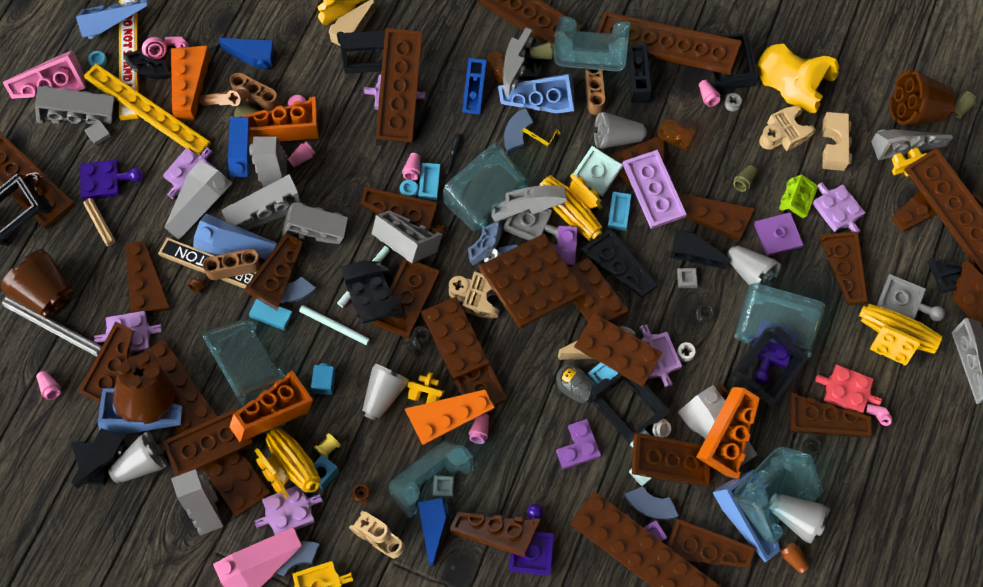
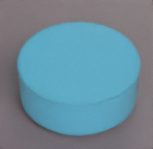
M94 51L88 56V62L91 67L98 64L104 68L107 64V58L103 52Z
M405 180L401 183V195L414 198L418 195V184L415 181Z

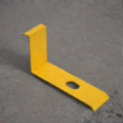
M522 128L521 131L530 135L531 137L543 143L544 145L548 146L550 144V142L548 143L547 141L530 132L526 128ZM557 130V131L554 133L553 137L555 136V134H557V136H559V135H560V131Z

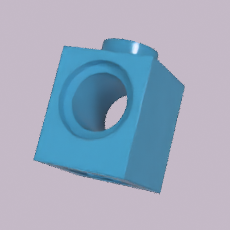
M326 363L314 365L311 383L313 394L333 395L334 367Z
M321 455L314 463L317 472L320 470L327 472L324 477L320 478L321 484H319V487L324 490L339 473V470L335 464L324 455Z

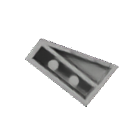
M293 202L286 214L281 236L284 237L288 233L299 235V239H305V236L315 237L316 241L340 244L344 238L348 217L343 216L341 213H330L319 207L312 208L304 203Z
M390 210L376 215L371 233L411 263L437 253L442 237L441 233L436 232V234L426 231L425 226H415L410 223V219Z

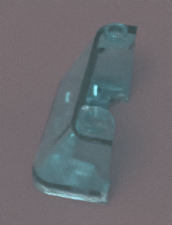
M560 16L555 31V63L563 67L607 71L623 70L627 60L631 22L621 21L615 23L612 34L577 31V23L573 18Z
M493 143L445 185L443 189L444 204L476 232L479 228L482 229L486 226L488 214L506 199V193L528 187V180L502 147L497 143Z
M751 284L743 299L734 338L748 343L753 341L755 337L758 338L765 328L780 327L792 337L791 343L810 358L826 305L821 301L769 286ZM772 338L769 340V341H771V342L777 343V342H776L775 340H773Z
M247 319L201 334L242 407L251 400L258 398L263 391L274 386L275 382L279 379L282 380L285 377L280 367L276 369L255 334L257 328L253 321L248 322Z
M443 441L392 479L389 484V492L409 519L417 513L415 504L420 496L418 487L444 466L450 473L461 471L466 475L473 470V456L464 446L451 441Z
M787 447L777 448L734 491L733 495L737 504L761 536L768 542L776 544L783 535L781 526L777 525L780 519L769 509V502L775 493L812 502L823 493L810 454Z

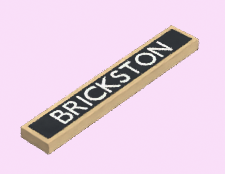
M166 238L158 253L163 258L205 273L203 269L204 260L214 256L170 238ZM230 263L228 266L232 267L235 263ZM216 266L211 267L209 270H215ZM256 272L220 280L245 289Z

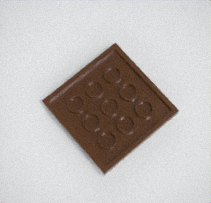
M545 234L479 265V270L519 329L582 298L586 294L584 288Z

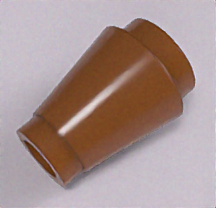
M794 541L781 549L782 557L800 574L810 567L799 545H796Z

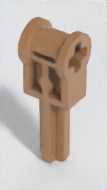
M239 86L236 89L226 90L222 93L201 95L199 103L202 106L213 104L238 106L241 102L249 100L250 92L246 87Z

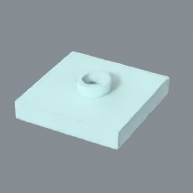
M592 146L573 174L576 177L581 176L589 189H594L597 194L603 197L623 168V165Z

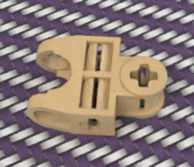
M792 106L770 116L767 122L768 126L764 128L759 142L763 148L768 150L782 144L785 150L789 151L808 140L815 133L816 129L813 125L801 126L797 124L795 118L802 113V109L800 106Z
M474 272L472 280L462 276H455L450 280L449 296L453 298L457 295L458 300L463 302L462 308L465 313L483 318L498 317L500 311L487 301L489 296L496 295L483 274Z
M361 511V516L354 525L349 526L350 530L357 536L367 540L376 549L391 558L399 557L405 549V544L390 532V528L385 523L367 512ZM399 544V548L395 552H391L393 546Z

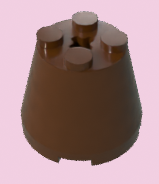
M909 70L903 72L895 81L896 88L893 97L889 99V110L893 121H897L903 126L941 122L956 109L953 88L918 71Z
M44 249L35 250L24 257L26 261L19 264L16 269L12 268L7 273L0 288L6 296L47 318L54 310L59 312L66 305L64 301L74 291L70 288L51 255Z
M140 353L126 359L118 366V374L113 391V403L117 414L122 419L128 422L130 420L150 424L164 418L171 411V406L175 399L174 386L154 358L146 353Z

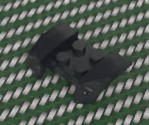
M363 260L340 267L347 291L362 324L389 317H406L405 307L401 298H393L386 281L393 282L388 268L383 266L381 262Z

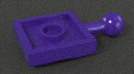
M117 159L80 164L82 200H87L89 198L97 199L119 196V181L131 179L134 182H140L144 178V172L141 168L135 167L130 172L119 173V162Z
M762 319L753 344L765 328L780 327L792 337L791 343L794 345L799 333ZM772 338L757 356L758 359L763 360L761 369L757 370L754 374L755 382L760 385L766 384L770 379L768 373L770 364L785 368L791 356L788 351Z
M532 504L527 509V515L530 520H533V518L540 519L543 515V509L538 504ZM537 532L526 558L510 553L509 572L550 576L554 534Z

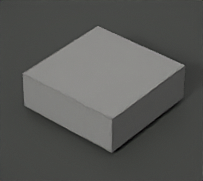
M101 121L84 130L95 146L111 137Z
M677 268L678 288L698 287L697 268Z
M434 475L433 497L453 498L454 476Z

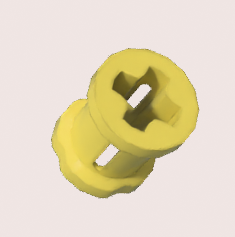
M329 433L319 446L316 445L314 447L320 455H324L327 459L329 458L328 455L336 447L339 448L341 446Z

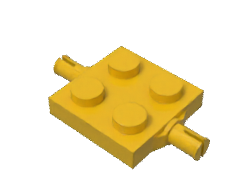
M333 561L292 574L295 583L294 587H342V584L353 581L351 573L339 577L335 571Z

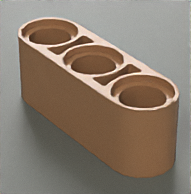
M590 61L586 65L584 77L587 107L591 114L598 115L600 112H603L605 104L602 66L597 61Z
M235 73L231 76L232 90L239 86L246 87L250 92L248 101L266 111L274 110L275 107L279 106L277 94L273 89L242 73Z
M252 249L211 256L203 262V269L211 280L254 273L261 267L259 256ZM255 259L254 262L247 263L248 260ZM230 263H236L232 267L228 266ZM216 266L215 270H209L211 267Z

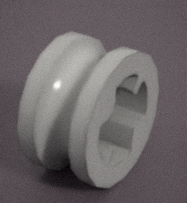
M736 93L727 95L724 103L726 109L737 111L742 103V98Z

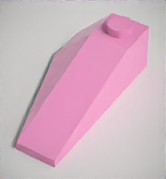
M73 50L3 81L12 99L34 97L37 95L38 86H50L56 89L67 88L72 91H80L86 88L82 67Z
M294 527L235 552L213 565L224 587H262L283 564L289 561L302 547V544Z

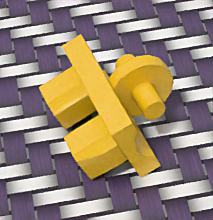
M917 147L907 153L909 157L907 160L903 153L894 155L892 158L894 165L893 175L905 173L907 177L908 174L904 170L905 167L927 153L922 154Z
M429 372L427 377L419 376V381L425 382V385L409 381L407 385L410 388L408 399L419 401L422 392L429 393L426 404L439 401L441 397H444L445 391L430 387L431 384L438 386L439 380L432 379V372Z

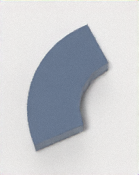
M526 108L513 115L505 128L504 145L507 153L524 147L523 134L525 132L521 130L522 128L528 129L533 126V121Z
M499 221L482 228L479 240L468 248L469 260L472 265L482 261L496 247L502 233V224Z
M300 277L296 281L287 284L281 303L304 300L312 295L316 288Z
M644 487L624 494L630 506L640 514L654 520L678 518L670 497L664 499L653 497Z
M302 541V547L275 574L286 577L289 570L296 565L304 563L313 564L320 544Z

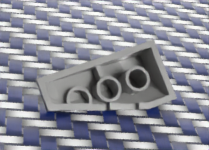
M883 129L875 134L871 142L877 159L882 160L892 158L899 153L907 155L911 149L917 147L921 152L947 147L953 137L949 134Z
M200 160L187 174L164 228L179 240L224 193L232 182L219 170Z
M965 318L952 331V335L976 404H980L983 402V327L980 321Z
M714 385L695 396L678 413L689 429L706 439L725 400ZM746 442L744 462H741V466L757 456L750 442Z

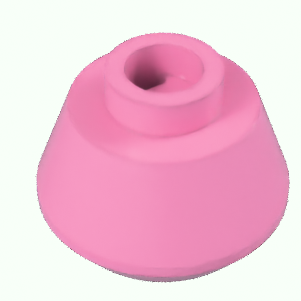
M150 37L143 43L142 52L150 59L160 60L165 56L167 46L161 38Z

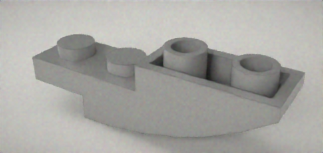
M527 27L524 29L519 40L511 38L506 51L503 68V86L506 95H509L512 89H516L519 81L518 78L523 76L526 66H524L525 50L530 48L533 42L531 37L532 29Z
M533 186L506 193L505 201L492 205V218L496 222L507 219L514 214L523 213L527 209H530L531 213L535 214L543 212L550 207L561 205L567 201L565 187Z

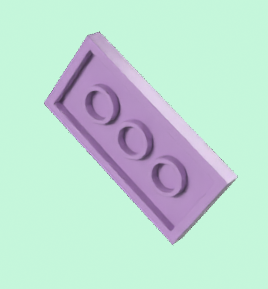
M658 150L623 161V167L651 229L686 217L687 214Z

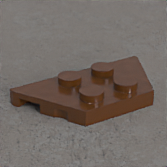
M661 135L609 155V157L623 165L625 160L658 150L664 163V136ZM623 167L616 177L621 178L630 187L632 185Z
M966 260L961 265L963 268L961 276L958 277L957 289L954 291L952 301L971 319L980 321L981 326H983V275Z

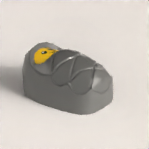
M564 365L559 369L556 376L557 387L566 396L582 404L588 403L593 395L592 389L596 386V383L581 369L572 365Z

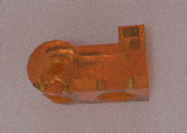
M491 51L487 55L488 69L498 83L503 85L504 60L502 53Z
M669 118L661 123L657 129V134L663 140L684 151L690 144L696 129L690 126L688 129H685Z

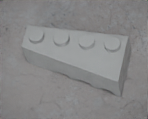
M38 86L35 101L37 123H43L44 120H51L52 123L68 120L71 124H78L81 121H85L88 124H95L98 121H101L102 124H112L114 96L93 94L88 91H72L67 88L56 89L50 86Z
M253 137V144L249 146V153L252 156L253 164H255V172L258 173V181L262 183L264 188L286 176L288 156L285 154L283 147L280 146L277 137Z
M288 174L236 203L222 209V213L226 222L248 231L286 216L292 203L300 202L292 178Z
M194 469L171 478L177 498L184 510H186L188 517L195 520L192 522L200 536L223 527L216 501H219L216 491L212 488L211 484L209 485L208 480L205 479L203 474L200 475Z

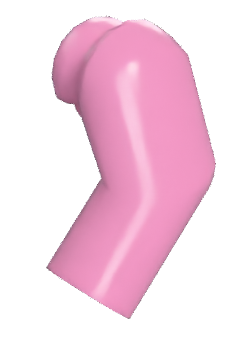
M180 36L165 37L164 39L166 46H175L176 48L189 47L188 43Z
M866 404L865 413L875 415L884 426L891 425L892 417L885 407Z

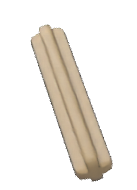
M92 198L85 200L83 204L107 247L114 245L116 241Z

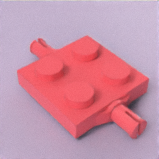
M835 365L829 378L819 374L816 376L815 382L826 385V394L823 401L861 414L864 412L867 402L877 406L881 404L882 398L871 395L873 378L839 365Z

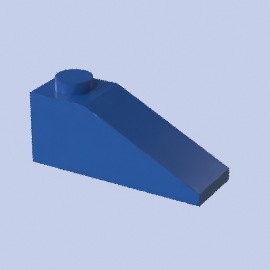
M219 38L222 51L255 68L273 69L275 55L273 41Z
M468 58L463 113L480 114L487 60Z
M230 117L229 177H248L251 172L249 117Z
M442 498L418 502L430 567L435 564L446 525V516L449 515L447 503L443 504Z

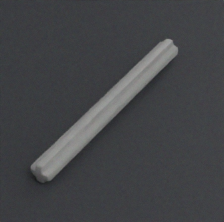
M8 296L2 302L4 307L95 356L98 355L102 348L100 345L48 317L44 318Z

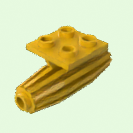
M573 173L570 175L572 182L569 188L552 175L547 176L539 186L565 187L567 192V201L552 207L569 226H577V232L588 240H594L602 234V226L590 210L596 207L599 210L602 209L600 204L602 200L594 189L589 190L585 180L581 176L576 177Z
M868 304L867 307H862L859 314L862 317L861 322L878 332L870 350L898 363L907 365L916 349L934 354L941 343L942 336L923 323L894 310Z
M281 428L270 430L265 439L273 457L265 458L257 448L255 450L258 456L256 462L262 470L265 468L262 473L268 482H273L271 485L277 494L282 493L286 499L289 497L284 487L288 479L306 493L316 491L320 486L319 484H321V479L306 452L295 439Z

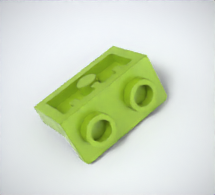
M801 174L787 182V189L781 198L779 209L782 211L789 209L801 218H805L808 216L818 185Z

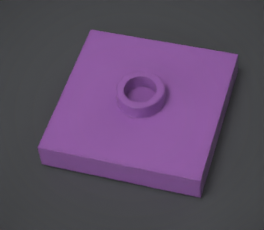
M791 213L755 221L754 225L767 257L803 247Z

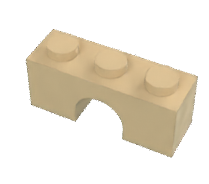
M827 112L822 121V137L832 138L836 142L835 145L827 144L822 153L823 169L845 171L847 165L851 164L852 154L849 153V148L851 147L852 138L849 137L851 130L849 114Z

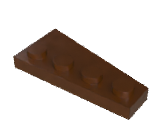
M858 231L819 235L820 242L846 304H867Z
M286 233L247 284L244 292L278 311L303 242Z
M115 321L79 388V393L100 403L102 389L115 387L118 366L128 359L135 333L134 330Z
M457 512L449 530L452 534L526 558L541 525V519L524 520L523 517H514L512 519L503 518L500 515L488 517L484 516V514Z
M676 519L667 544L670 549L686 561L749 568L755 548L680 519Z

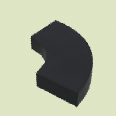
M142 50L123 54L129 67L142 76L151 79H168L171 77L165 60L157 61L150 59L143 54Z

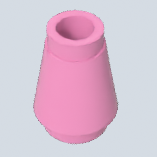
M708 80L701 81L699 87L704 104L708 107L717 105L720 102L719 92Z
M307 142L301 143L287 160L295 168L313 158L315 151Z
M417 153L410 154L402 170L403 177L406 180L416 181L420 177L421 156Z
M41 371L37 374L36 378L42 397L47 400L56 399L61 394V386L47 371Z
M484 414L475 419L469 431L470 441L483 444L488 439L489 415Z

